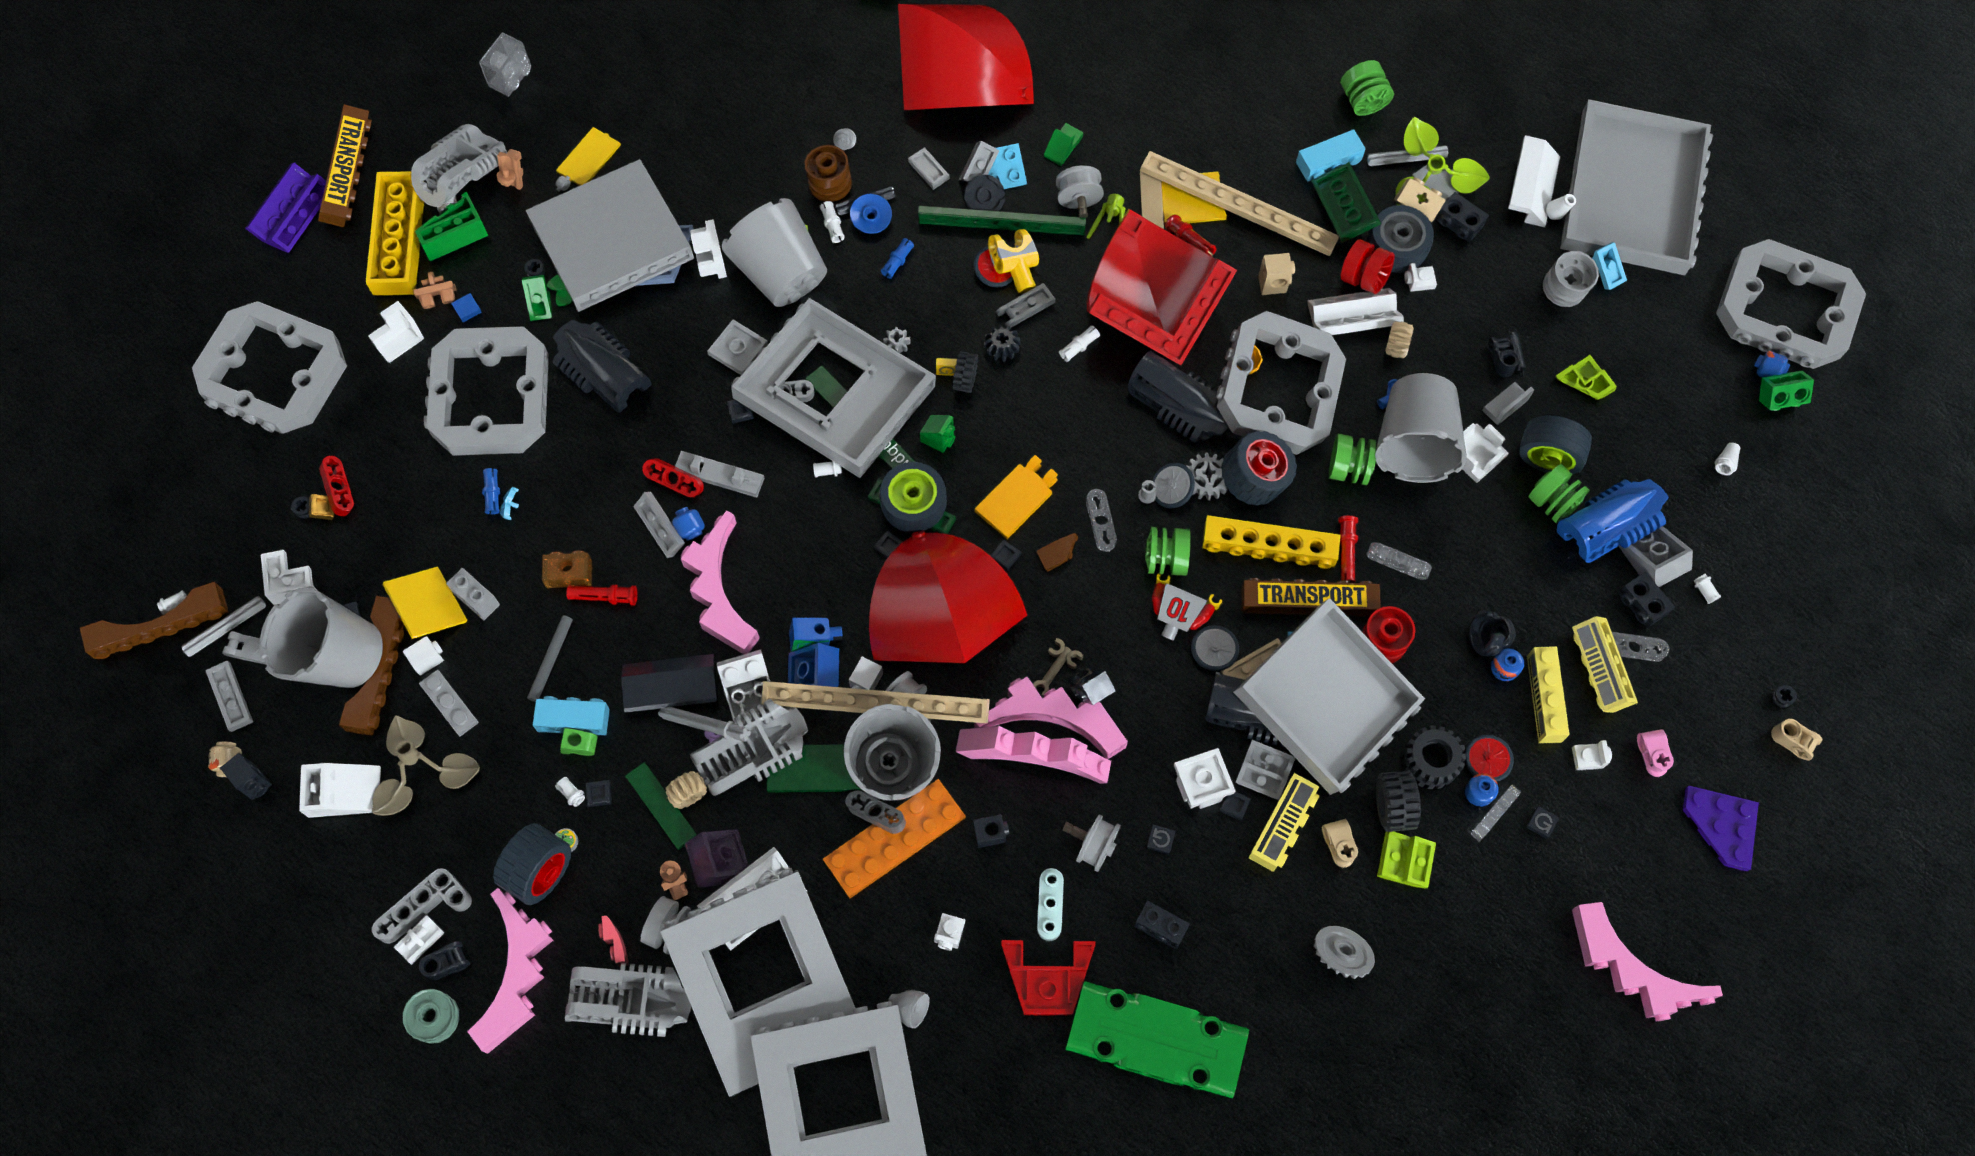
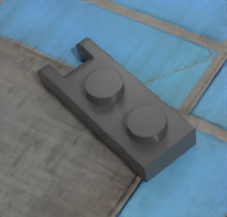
M1042 283L998 308L996 314L1001 316L1006 313L1011 320L1007 321L1005 326L1013 327L1054 304L1055 298L1046 285Z

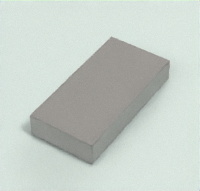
M925 147L908 158L911 166L933 190L950 179L949 174Z

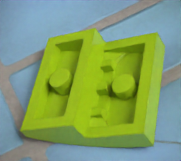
M1394 831L1385 832L1377 876L1410 886L1428 888L1436 843L1418 836L1409 837Z

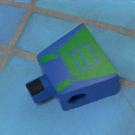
M792 618L789 630L790 650L793 652L816 643L829 646L830 641L842 640V627H829L828 618Z

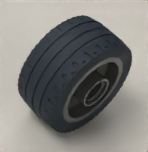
M1396 205L1386 208L1377 215L1381 225L1370 229L1367 242L1373 244L1375 250L1381 247L1395 254L1391 272L1405 273L1410 263H1415L1416 268H1418L1428 256L1433 243L1434 230L1431 221L1423 212L1410 206Z

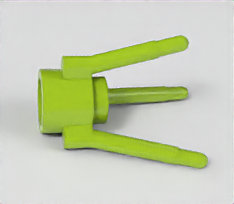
M1110 194L1108 196L1107 202L1103 203V207L1087 235L1088 239L1091 238L1105 212L1108 214V223L1111 222L1113 216L1119 214L1120 224L1126 210L1123 207L1124 198L1118 194Z

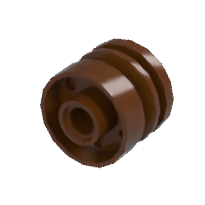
M823 145L813 149L805 159V170L810 192L820 201L832 202L844 198L850 192L852 186L847 155L842 149L832 145Z

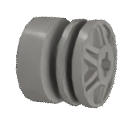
M1580 251L1564 253L1557 259L1543 280V290L1547 298L1561 307H1571L1579 304L1596 284L1599 277L1598 267L1595 261L1585 253Z
M665 896L660 897L645 922L641 934V942L658 949L664 942L660 932L662 928H665L664 923L674 918H678V921L688 918L687 913L691 909L685 906L678 913V902ZM664 943L663 952L669 954L667 946Z

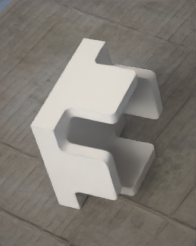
M714 220L705 221L706 227L690 231L700 276L718 274L719 279L727 277Z
M1473 423L1463 431L1467 454L1463 470L1476 483L1509 454L1502 447V443L1505 440L1504 436L1491 424H1488L1483 429L1478 424L1475 425Z
M1218 748L1174 763L1178 775L1176 780L1184 802L1188 801L1190 808L1199 806L1201 809L1219 803L1223 797L1235 793L1234 786Z

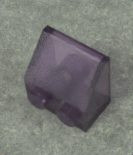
M738 829L701 832L685 843L698 888L717 886L729 882L749 866Z

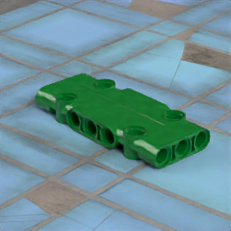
M1084 981L1066 1050L1096 1058L1100 1062L1113 1063L1114 1066L1164 1082L1180 1086L1184 1084L1196 1090L1201 1089L1233 1098L1249 1029L1221 1021L1213 1016L1200 1015L1201 1013L1196 1010L1137 993L1131 995L1121 989H1110ZM1113 996L1120 997L1123 1005L1118 1008L1112 1006L1110 998ZM1205 1024H1214L1217 1033L1215 1035L1207 1034ZM1101 1043H1106L1111 1049L1110 1054L1106 1056L1101 1055L1097 1050V1046ZM1195 1071H1201L1205 1075L1204 1083L1200 1084L1194 1081L1193 1073Z

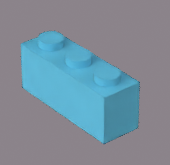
M1351 130L1300 150L1296 163L1308 182L1348 162L1351 165L1358 164L1363 158L1365 147L1355 130Z
M546 696L544 699H536L533 726L537 732L564 733V728L595 735H606L610 709L606 702L601 699L581 701L578 698L570 697L567 700H558L556 697Z

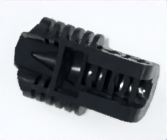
M571 320L563 325L553 336L559 351L553 359V364L568 378H571L583 392L588 393L594 390L618 413L628 406L626 400L632 391L638 388L644 392L652 385L650 379L628 360L630 351L604 329L599 322L588 325Z
M1150 350L1138 363L1128 383L1129 393L1158 412V420L1161 421L1165 417L1164 424L1168 425L1171 422L1170 428L1175 429L1178 425L1176 431L1181 433L1185 430L1183 436L1186 438L1191 434L1190 440L1195 444L1203 442L1213 435H1223L1229 429V426L1217 408L1218 398H1216L1218 388L1213 391L1215 385L1212 383L1206 387L1208 381L1204 379L1200 383L1201 376L1197 375L1194 378L1195 373L1193 371L1187 375L1167 360L1158 356L1155 351Z
M1215 672L1205 720L1213 724L1248 731L1247 739L1250 740L1253 733H1256L1255 741H1260L1261 736L1264 735L1263 743H1268L1270 737H1272V745H1276L1278 739L1234 693L1245 679Z

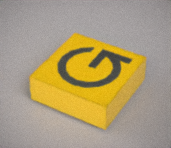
M937 358L936 374L954 376L957 359Z

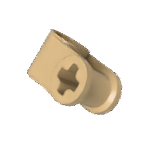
M1787 719L1779 723L1771 732L1775 742L1804 760H1811L1813 758L1812 752L1816 745L1822 742L1820 735L1804 727L1794 719ZM1784 728L1788 730L1789 735L1785 733Z
M1343 819L1323 825V836L1329 846L1335 864L1343 868L1350 866L1357 857L1358 849L1348 821Z

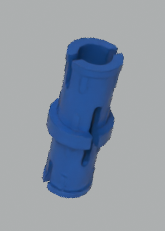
M903 238L897 249L891 252L890 259L881 269V273L884 276L888 273L887 278L892 279L899 266L905 263L906 256L914 247L910 240L906 243L908 241L907 238Z
M492 468L483 470L484 488L482 489V494L485 496L486 514H489V511H491V514H498L500 512L498 470L493 469L492 472Z

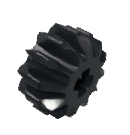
M1001 324L998 330L992 327L991 333L986 334V341L984 342L988 356L994 355L995 361L999 357L1004 362L1006 357L1013 359L1014 353L1019 352V345L1021 343L1020 338L1017 337V331H1011L1010 326L1003 329Z

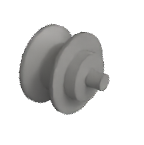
M840 129L834 134V144L842 150L851 149L856 143V135L851 129Z

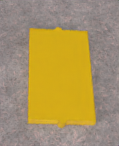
M593 127L556 171L564 177L568 175L570 182H574L579 186L586 184L592 180L621 144L609 137L608 133L604 134Z

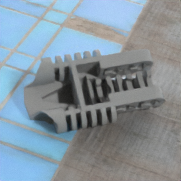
M465 124L434 143L429 152L414 162L411 170V180L415 192L426 204L440 207L453 198L470 180L477 181L498 167L497 155L499 152L507 153L504 143L483 134L474 125Z
M768 699L764 702L766 712L760 704L756 706L760 714L759 716L752 708L749 710L752 717L751 720L746 713L741 715L745 722L744 724H742L739 717L734 718L737 725L746 727L747 730L751 731L747 741L727 740L721 736L690 754L699 775L702 776L706 787L713 796L726 791L752 775L760 782L763 779L759 771H762L766 778L769 777L770 774L766 767L769 766L772 773H776L775 762L780 769L785 767L781 760L782 758L787 765L792 763L789 754H791L795 761L802 758V736L808 732L804 717L796 707L783 708L776 703L774 704L771 699Z
M621 963L620 970L574 967L571 973L565 1022L578 1021L612 1024L613 1033H617L618 1025H622L621 1033L625 1034L627 1026H631L630 1034H635L636 1027H640L639 1035H644L646 1027L649 1028L648 1036H653V1030L657 1028V1036L665 1037L666 1028H670L674 1024L687 1022L691 1004L673 967H666L665 974H661V966H657L656 973H652L651 965H648L647 973L643 972L644 965L640 964L638 972L634 971L635 964H630L629 971H625L626 963Z

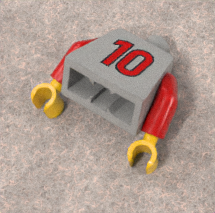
M1157 574L1156 585L1152 595L1154 613L1158 615V620L1166 623L1161 635L1168 639L1174 640L1178 629L1186 632L1189 629L1196 630L1208 622L1212 614L1222 603V600L1219 603H1213V594L1210 595L1208 600H1205L1169 584V575L1167 580L1162 581L1160 580V574Z

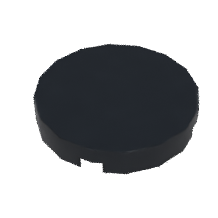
M979 175L973 177L967 183L963 198L966 207L970 210L999 211L1005 202V190L997 178L991 175Z

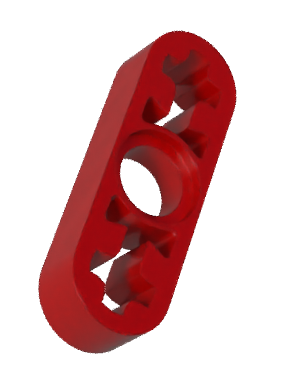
M327 456L320 464L319 470L333 513L338 516H346L353 508L354 501L343 464L337 457ZM331 482L339 483L342 489H334Z
M658 458L647 460L643 465V473L647 478L687 497L697 496L704 489V484L699 477ZM651 465H655V468H656L657 470H659V471L665 470V471H664L663 473H661V472L652 473V472H653V469L650 468V466H651ZM670 472L677 474L678 481L676 484L669 481L668 475ZM683 482L687 484L694 482V487H696V490L691 491V487L689 485H682Z

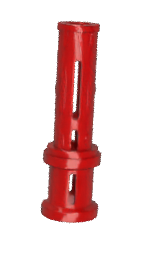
M1174 214L1167 219L1165 229L1168 232H1173L1176 234V237L1187 241L1210 256L1215 254L1216 247L1193 231L1191 224L1184 223L1179 215Z
M1341 516L1338 518L1341 543V581L1347 580L1355 583V544L1358 541V535H1356L1358 518L1355 516Z
M614 584L610 588L568 585L567 599L609 601L612 605L630 603L631 606H635L637 602V587L635 585L631 587H618V585Z

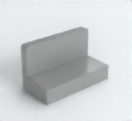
M983 141L977 142L959 180L969 182L973 177L988 175L1000 150Z
M1514 382L1489 402L1482 411L1499 425L1529 400L1534 389L1530 387L1524 391Z

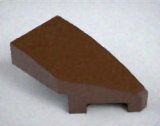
M1076 533L1063 537L1037 550L1048 572L1072 558V550L1075 541L1078 540Z

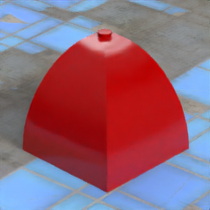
M898 4L904 110L1034 104L1032 70L1025 44L1015 26L1001 12L985 5Z
M1128 209L1097 267L1087 298V310L1095 317L1177 364L1182 365L1237 270Z
M916 531L911 534L912 537L901 543L890 554L876 580L869 616L870 643L873 659L880 661L966 663L1027 616L1024 603L1016 586L1005 570L984 550L954 535Z

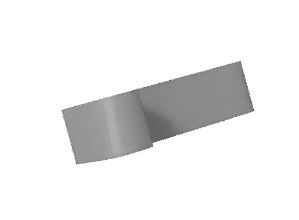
M442 868L437 869L377 919L373 924L372 933L384 943H393L443 900L455 911L461 912L470 907L472 902L471 896L450 872ZM448 877L446 885L439 887L441 878ZM424 893H429L428 900L420 903L421 896ZM458 894H463L461 902L454 904V897ZM410 909L409 916L406 919H401L402 912ZM388 927L387 930L389 932L385 935L384 929Z

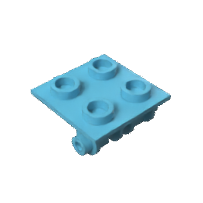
M1019 143L996 148L1000 151L988 175L997 178L1004 189L1027 185Z

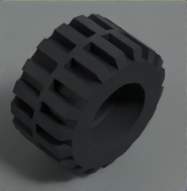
M1430 726L1428 729L1425 727L1420 729L1419 732L1412 736L1403 750L1402 756L1404 758L1402 765L1407 766L1404 771H1411L1421 787L1426 784L1427 789H1433L1435 786H1437V789L1443 788L1445 784L1449 785L1464 768L1465 764L1463 762L1466 760V754L1462 753L1465 747L1464 745H1459L1461 739L1458 736L1456 738L1452 736L1453 731L1445 732V727L1440 726L1436 729L1435 726ZM1432 747L1439 750L1445 758V767L1436 768L1430 766L1423 758L1422 749Z
M1411 771L1380 773L1376 782V803L1383 828L1386 832L1416 830L1420 822L1421 804L1418 785Z

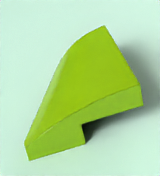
M1591 355L1556 375L1557 380L1597 400L1614 392L1617 387L1605 370H1601Z

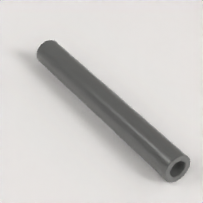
M564 615L561 617L527 699L536 702V699L540 698L573 621L572 618Z

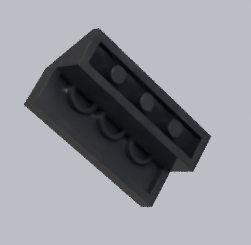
M714 654L623 664L621 679L624 712L717 702Z

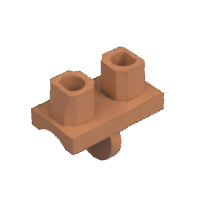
M509 149L507 153L499 152L497 155L499 165L497 180L501 185L506 187L512 185L521 190L523 187V169L520 166L521 152Z
M433 271L428 272L429 279L421 280L422 285L427 287L414 290L415 296L420 300L424 309L435 307L433 296L441 295L443 304L454 302V291H457L452 281L444 282L443 276L435 277Z
M670 860L663 863L660 868V875L664 879L661 884L664 891L669 889L673 900L686 896L688 891L684 882L687 881L688 877L685 871L681 873V868L675 861Z

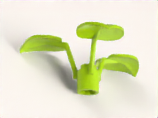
M1416 117L1410 121L1404 135V147L1411 156H1419L1423 153L1424 156L1429 158L1427 163L1428 172L1422 180L1424 183H1426L1431 174L1437 175L1443 169L1450 175H1453L1451 185L1459 193H1471L1489 180L1490 177L1487 171L1476 161L1467 158L1457 160L1453 165V171H1451L1448 165L1445 164L1443 156L1427 153V151L1434 150L1438 144L1439 136L1435 128ZM1407 177L1401 180L1396 188L1395 195H1397L1406 179H1413L1414 177ZM1423 194L1416 196L1419 199L1418 203L1424 202L1422 199Z

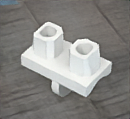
M426 915L413 929L407 932L408 934L394 948L412 965L444 932Z

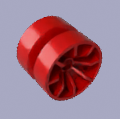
M1359 239L1347 254L1341 271V280L1353 286L1361 283L1363 290L1378 294L1390 276L1395 254L1381 247L1375 250L1373 244Z
M1387 606L1379 608L1372 613L1362 633L1391 663H1394L1404 655L1415 636V625L1412 618L1405 611L1397 607Z

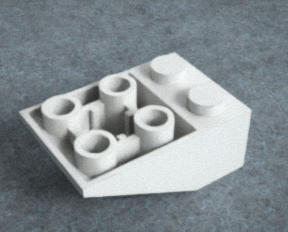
M761 650L717 662V668L733 720L739 717L742 724H744L745 722L741 716L743 713H746L751 720L752 717L749 710L752 708L759 716L760 714L756 708L759 704L766 712L765 705L761 704L763 681L770 682V678Z
M333 763L301 765L299 811L308 818L372 813L373 794L380 784L381 767Z

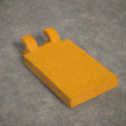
M1036 455L1030 459L1025 468L1019 464L975 508V512L1006 539L1052 495V491L1049 488L1057 482L1056 477L1058 474L1052 469L1046 473L1043 479L1035 473L1041 468V459Z

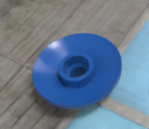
M865 194L857 198L852 204L850 218L858 230L874 234L883 231L889 225L892 218V210L888 201L876 194ZM872 214L875 216V218L868 219V215Z

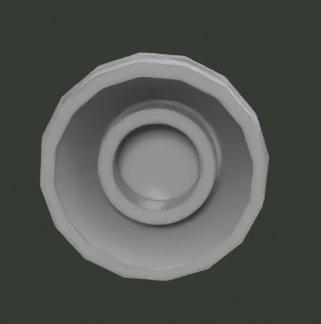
M907 990L900 994H892L889 997L892 1006L898 1005L900 1019L903 1024L910 1028H916L920 1025L929 1007V996L921 991Z

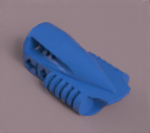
M1624 479L1617 483V485L1585 502V508L1568 518L1560 520L1557 525V533L1565 541L1575 538L1579 546V555L1587 563H1590L1619 545L1627 548L1631 544L1636 543L1637 540H1641L1643 537L1656 531V529L1664 526L1666 520L1660 510L1669 497L1659 485L1650 479L1632 483Z

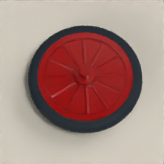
M988 246L977 253L974 259V271L984 284L991 287H1003L1013 281L1011 272L1002 274L996 272Z
M1481 735L1470 741L1466 747L1465 764L1473 776L1480 773L1488 774L1498 782L1510 774L1514 763L1513 753L1508 744L1499 737Z

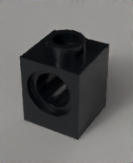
M1001 815L973 820L978 848L1006 842V835H1009L1007 821H1002ZM994 826L998 829V833L990 836L985 832L986 828Z

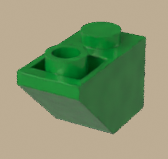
M930 415L920 432V441L944 453L947 447L950 448L955 440L953 417L950 415Z

